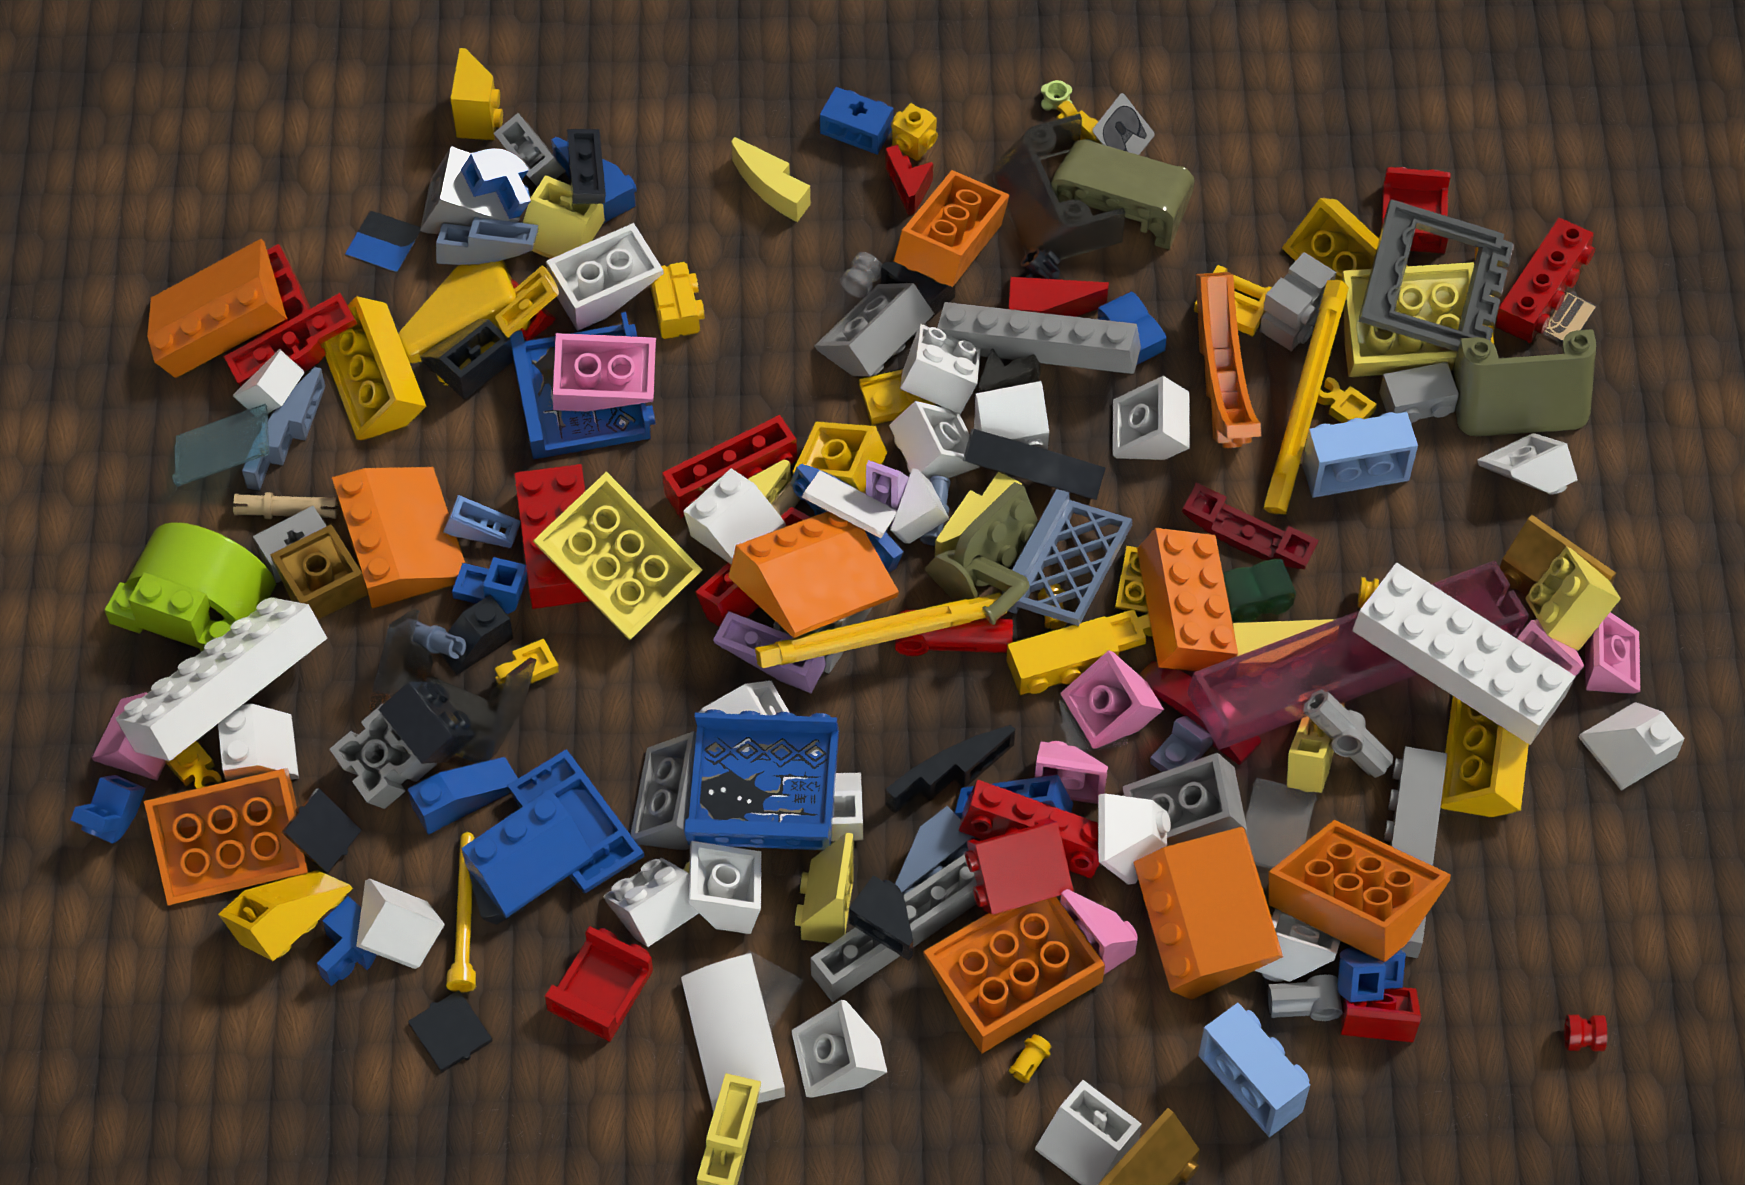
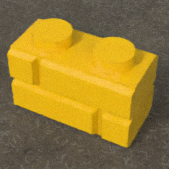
M685 262L670 264L668 267L665 265L661 266L664 274L650 284L661 338L667 339L679 337L680 334L684 336L698 333L700 331L699 320L705 319L702 300H695L694 293L699 292L696 274H689L688 266Z

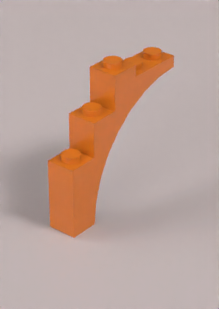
M1230 272L1196 274L1199 350L1205 359L1206 396L1211 399L1213 439L1217 443H1222L1223 448L1242 447V444L1251 443L1252 437H1261V423L1252 408L1243 371L1237 328L1234 277Z

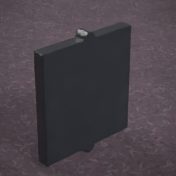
M318 788L315 789L303 806L296 808L295 816L283 829L282 833L323 873L327 874L341 856L348 854L347 848L361 832V829Z
M459 990L437 1004L432 1002L430 1008L408 1021V1024L441 1073L463 1059L469 1060L471 1054L493 1041Z

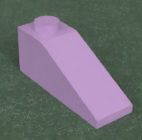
M868 460L866 464V495L898 510L909 477L901 471Z
M729 611L713 639L714 643L777 680L812 693L826 666L824 656L782 666L776 665L761 668L757 665L756 647L774 644L777 641L793 637Z

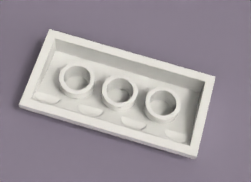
M751 953L726 959L682 976L681 981L713 1113L725 1073L761 1081L757 1103L785 1097V1086Z

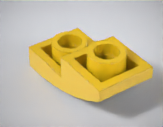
M1127 546L1115 608L1123 610L1134 609L1135 612L1148 614L1137 547Z

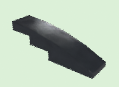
M971 429L962 460L996 472L999 471L1009 476L1097 500L1105 472V467L976 429Z
M1008 725L976 735L944 749L925 760L885 789V805L893 813H896L920 792L931 801L954 780L963 787H967L1014 746L1015 728Z

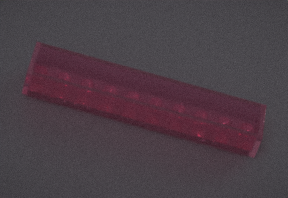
M1495 560L1431 584L1513 637L1520 635L1529 616L1514 590L1507 593L1510 583ZM1503 599H1504V602H1503V604H1502V606H1501V608H1500V610H1499L1498 606L1501 605V603H1502V601H1503ZM1357 611L1196 671L1192 676L1187 694L1220 750L1307 717L1303 712L1304 704L1313 693L1321 689L1324 692H1329L1341 704L1419 673L1353 632L1352 630L1359 613Z

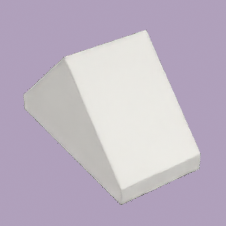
M279 349L233 394V397L259 418L284 404L303 376L304 370Z
M912 468L891 527V531L903 543L908 544L949 520L932 483L918 469Z

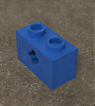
M835 87L820 113V134L878 155L892 130L891 122L893 120L894 108L884 102L860 96L854 91Z

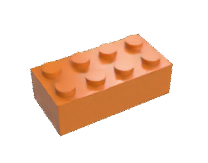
M951 170L902 229L894 262L905 266L911 271H917L933 278L938 283L953 287L1000 228L1010 195Z
M1155 528L1139 545L1137 552L1158 667L1219 674L1238 655V649L1216 536Z

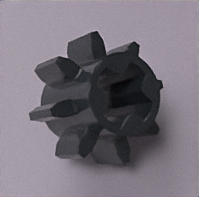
M1034 248L1021 260V266L1025 271L1020 276L1023 278L1057 279L1060 271L1056 265L1061 260L1051 250L1047 251L1043 248L1040 251L1039 248Z

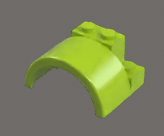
M166 523L155 529L126 583L120 582L105 608V613L110 624L139 634L144 629L200 648L202 652L205 650L204 646L209 641L222 637L230 631V627L235 621L248 617L255 612L257 605L270 597L276 586V581L263 562L235 541L200 526L187 523ZM210 606L224 617L222 621H212L210 619Z

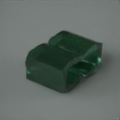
M1282 559L1268 560L1252 567L1236 568L1223 573L1232 622L1240 621L1247 623L1256 619L1261 613L1282 614L1294 605L1296 591Z

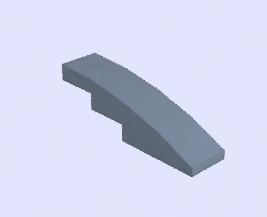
M314 367L294 387L284 404L274 411L258 436L242 470L248 489L260 491L270 463L283 466L293 438L306 441L325 389L321 368Z

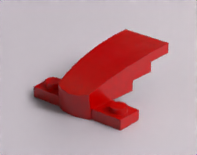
M279 244L269 248L267 252L287 319L256 335L257 338L224 356L240 387L279 349L303 369L304 372L308 371L326 355L325 341L358 324L341 293L310 308L303 289Z

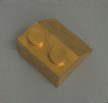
M332 524L270 554L291 601L309 604L317 620L368 595L361 570Z

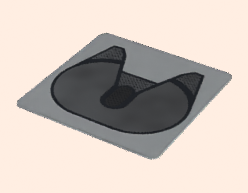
M1123 93L1119 95L1093 128V133L1103 145L1140 155L1155 135Z

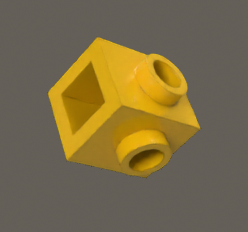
M910 103L903 112L899 111L891 122L892 146L898 145L902 153L919 161L937 140V118L930 111Z

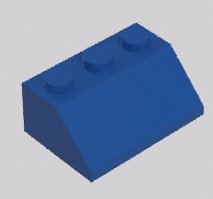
M551 789L461 848L466 867L506 918L594 859L591 849L571 814Z

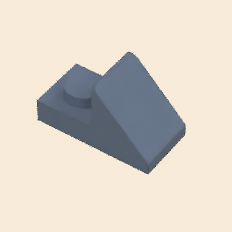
M1183 716L1174 721L1172 734L1151 756L1150 764L1164 772L1196 761L1211 747L1214 737L1189 717Z

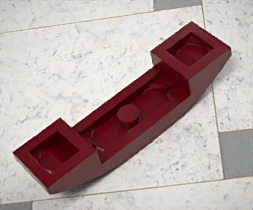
M1199 483L1195 484L1182 509V512L1194 523L1211 535H1215L1221 541L1245 553L1278 565L1305 570L1319 542L1318 539L1290 526L1287 527L1286 531L1278 529L1225 504L1226 496Z
M1152 661L1139 674L1149 684L1159 702L1164 700L1181 714L1189 717L1211 733L1214 737L1212 746L1238 765H1241L1261 744L1262 740L1231 705L1210 688L1178 669L1160 668L1156 661Z

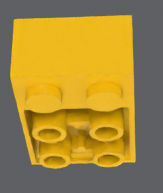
M316 870L244 890L218 915L242 946L274 961L276 958L285 955L290 950L291 944L302 934L314 929L318 924V920L329 910L336 908L344 900V896L353 888L343 881Z

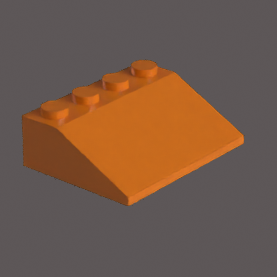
M259 239L151 297L147 336L154 362L177 378L287 319L265 242Z
M433 467L363 468L332 477L336 497L359 569L363 574L372 609L455 585L462 563H465L457 537L443 532L449 513Z
M829 511L737 544L728 576L793 638L897 598L899 594L897 587L865 530Z
M288 768L144 801L167 905L308 873L306 856L282 833L283 829L295 816L297 808Z
M1333 820L1269 871V905L1386 962L1408 943L1449 883L1450 874L1341 822Z
M1243 827L1166 846L1134 861L1170 991L1193 1000L1283 958Z
M1057 897L993 915L988 913L923 951V955L961 1025L981 1054L1101 984L1105 970L1104 962Z

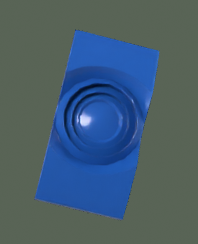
M567 749L507 785L519 808H522L551 789L571 814L594 855L593 860L569 875L584 894L644 857V852Z

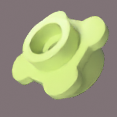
M1055 80L1042 86L1041 93L1044 95V100H1042L1041 106L1043 109L1048 111L1051 109L1058 110L1057 106L1066 100L1072 103L1070 100L1072 87L1065 82Z

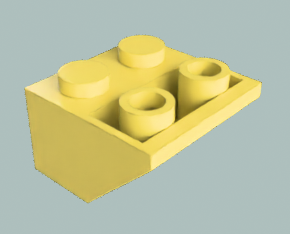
M545 175L530 198L531 202L527 207L523 223L538 225V233L532 251L552 259L594 239L605 221L603 204H572L571 185Z
M1566 546L1561 554L1552 561L1550 568L1538 583L1532 586L1525 599L1547 636L1579 651L1621 598L1605 576L1574 550Z

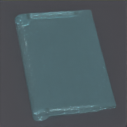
M263 404L177 435L175 474L172 475L174 484L179 487L269 455L267 405Z

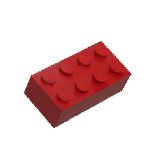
M582 464L515 473L532 609L589 602L590 600L533 542L585 492Z

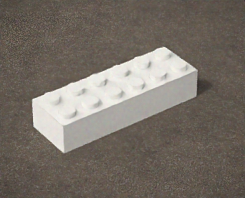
M1397 562L1360 609L1352 630L1529 745H1531L1565 698L1575 678V675Z
M277 598L263 600L257 605L255 612L248 617L235 621L231 625L230 631L222 637L209 641L204 646V651L196 657L186 659L180 663L178 670L170 677L155 682L149 693L142 698L129 702L124 707L125 711L115 719L134 751L171 761L325 641L327 637L309 604Z

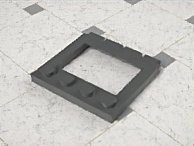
M1391 199L1386 210L1358 322L1457 352L1461 338L1480 337L1491 341L1493 329L1488 326L1495 325L1500 299L1496 297L1502 296L1508 272L1502 267H1509L1514 244L1503 240V233ZM1415 229L1478 247L1458 330L1395 311Z

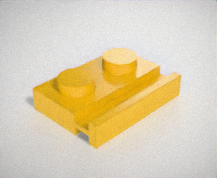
M903 369L859 379V387L863 394L871 425L895 420L915 401L935 406L936 404L900 389Z

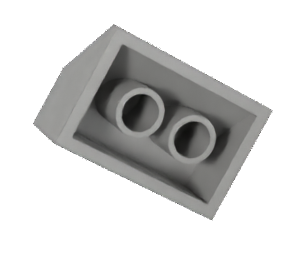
M914 283L878 284L814 346L817 351L852 376H875L884 368L883 364L891 356L900 353L905 348V342L911 336L916 335L920 324L927 326L926 322L934 315V312Z
M693 731L647 748L630 834L638 845L676 850L690 849L684 830L685 819H689L696 732Z

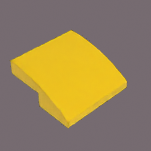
M543 265L513 290L517 298L495 316L500 328L507 337H510L558 296V287L551 273Z

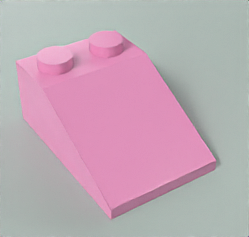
M556 333L553 410L587 412L653 402L656 338Z

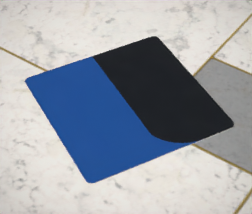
M369 211L347 249L346 255L397 272L418 237L421 227Z

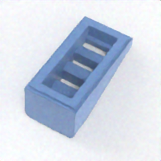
M458 495L443 532L455 537L511 548L521 521ZM500 527L507 528L505 534L499 532Z

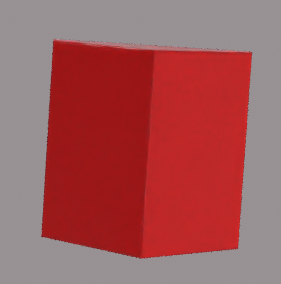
M1415 988L1384 989L1383 1000L1349 1002L1344 997L1342 1000L1341 1035L1414 1042L1421 1020L1417 990Z

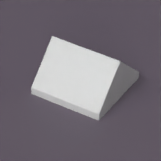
M372 879L365 880L356 947L408 967L419 968L445 924L427 901Z

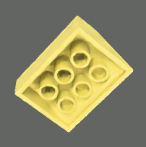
M1474 262L1406 267L1395 311L1458 330ZM1371 269L1343 271V282L1349 287L1344 304L1345 351L1349 377L1383 375L1443 362L1448 363L1450 371L1453 370L1457 351L1358 322Z
M607 471L533 540L537 547L629 641L702 571L694 560Z

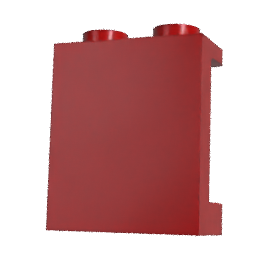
M1405 167L1386 168L1382 190L1381 230L1391 199L1447 216L1450 172L1435 169H1408ZM1415 229L1410 251L1445 254L1449 238Z
M1045 818L1034 821L1035 826L981 841L975 839L967 841L969 851L965 852V861L969 871L974 872L977 886H973V894L978 907H982L984 911L993 915L1059 896L1066 889L1074 891L1057 821Z
M589 926L585 932L586 941L558 987L551 985L545 995L547 1011L611 1042L653 972L652 957L646 949L637 944L629 946L619 941L617 936L607 929L600 928L597 930Z

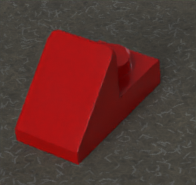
M898 145L886 148V170L908 216L913 215L933 181V163L929 162L912 168L909 157L902 155Z

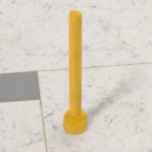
M465 832L460 837L455 963L447 971L446 987L453 992L458 990L460 992H470L476 987V972L469 963L472 882L461 849L474 840V836L470 832Z

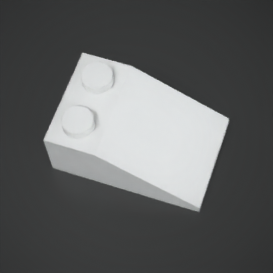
M634 223L546 261L547 270L551 273L558 287L559 294L557 298L577 331L606 319L664 274L661 265Z

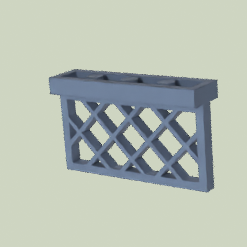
M1056 489L1012 569L1025 576L1030 586L1026 594L1008 611L1017 614L1019 608L1079 626L1132 527V519L1071 501L1069 492ZM1073 513L1087 517L1089 522L1072 527L1070 519ZM1109 524L1120 527L1117 533L1106 537L1103 536L1100 530L1101 527ZM1094 530L1098 539L1082 545L1077 535ZM1072 538L1076 547L1059 552L1056 547L1057 543ZM1103 547L1106 553L1105 557L1090 562L1086 553ZM1081 555L1085 564L1068 570L1064 560ZM1058 563L1062 572L1045 577L1043 573L1044 567ZM1089 572L1093 579L1091 583L1077 587L1073 578ZM1067 580L1071 590L1054 595L1050 586ZM1045 588L1049 596L1040 601L1028 598L1031 592ZM1076 598L1079 603L1075 613L1061 609L1059 603Z

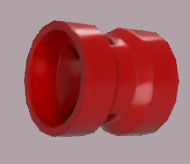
M1566 1015L1564 1024L1566 1050L1579 1051L1582 1047L1588 1046L1592 1051H1605L1607 1045V1022L1605 1015H1592L1588 1020L1580 1015Z

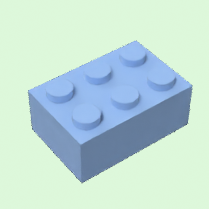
M1388 412L1379 417L1368 419L1354 418L1345 423L1334 425L1321 424L1309 429L1302 466L1312 498L1409 481L1418 444L1408 413Z
M1236 1003L1204 1027L1198 1056L1268 1137H1271L1303 1113L1310 1088L1309 1078L1299 1065H1293L1288 1060L1280 1042L1274 1037L1269 1038L1261 1029L1259 1019L1252 1011H1245L1239 1003Z

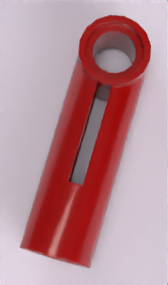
M905 610V611H901V612L898 613V614L906 613V612H910V611H915V610ZM982 618L962 625L895 639V649L898 653L906 656H920L928 651L1007 653V645L1012 643L1013 619H997L996 623L992 625L987 618Z

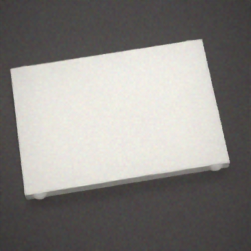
M822 471L817 473L802 498L879 538H882L897 513V510Z

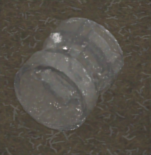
M857 253L851 262L852 268L847 269L840 278L842 287L853 296L859 298L867 297L873 288L872 282L877 281L881 276L882 264L877 258L868 253Z

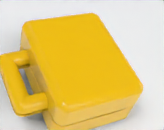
M503 260L483 264L458 265L399 332V337L409 363L421 362L420 356L430 348L478 319H489L502 331L495 316L517 298L513 291L512 278ZM529 319L517 331L521 328L527 330L531 325V320ZM491 341L481 348V354L495 343ZM469 358L460 366V370L471 363ZM437 375L438 380H439L440 382H444V381Z

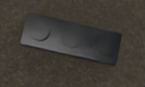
M567 129L572 204H605L606 192L599 129Z

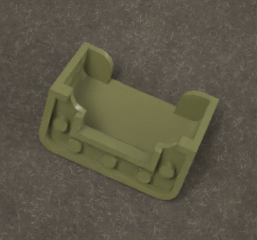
M1091 139L1078 140L1073 144L1062 161L1050 184L1048 214L1063 218L1067 209L1073 208V212L1079 213L1082 205L1141 222L1140 232L1147 233L1149 229L1156 236L1155 246L1170 250L1192 196L1195 181L1193 175L1185 167L1174 166L1099 144Z
M1593 329L1576 330L1568 333L1562 343L1563 354L1498 358L1495 345L1488 339L1480 337L1461 338L1452 371V377L1459 393L1455 408L1459 428L1469 436L1478 437L1576 430L1585 426L1591 413L1596 356V340Z

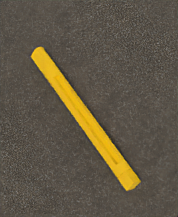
M1327 280L1316 324L1264 504V510L1272 514H1286L1305 442L1349 289L1342 280Z
M996 593L969 600L963 599L756 647L757 665L761 668L776 665L782 666L970 623L973 620L986 618L982 608L984 606L989 607L1002 594Z

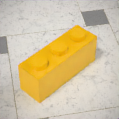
M1104 616L1080 623L1079 626L1072 625L1007 645L1006 661L1019 694H1037L1045 691L1050 686L1061 683L1071 684L1108 650L1113 651L1119 657V648Z

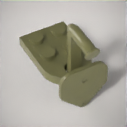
M1016 482L1010 485L965 529L957 543L956 550H949L938 554L925 567L927 574L953 601L978 598L979 595L974 585L985 586L989 584L1004 591L993 604L982 608L985 617L992 625L1026 594L1030 586L1025 576L1008 569L1020 557L1038 524L1024 486Z

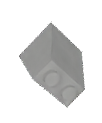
M450 147L430 180L420 231L439 234L442 223L471 227L474 217L518 222L519 217L508 218L496 192L473 197L461 172L462 166L471 153Z

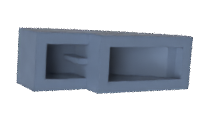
M474 217L471 227L442 223L436 242V263L453 265L483 264L519 256L533 250L538 233V225Z

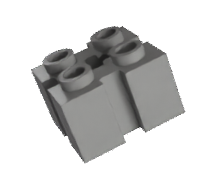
M1303 252L1289 268L1288 274L1284 278H1280L1266 293L1263 309L1267 312L1262 316L1260 332L1291 352L1300 342L1304 344L1314 330L1313 326L1316 324L1327 280H1335L1336 272Z
M381 704L361 722L366 728L360 734L350 731L332 746L330 751L345 771L358 775L352 782L366 802L385 809L405 792L401 785L405 780L410 779L417 782L437 763L421 764L378 709L383 705Z

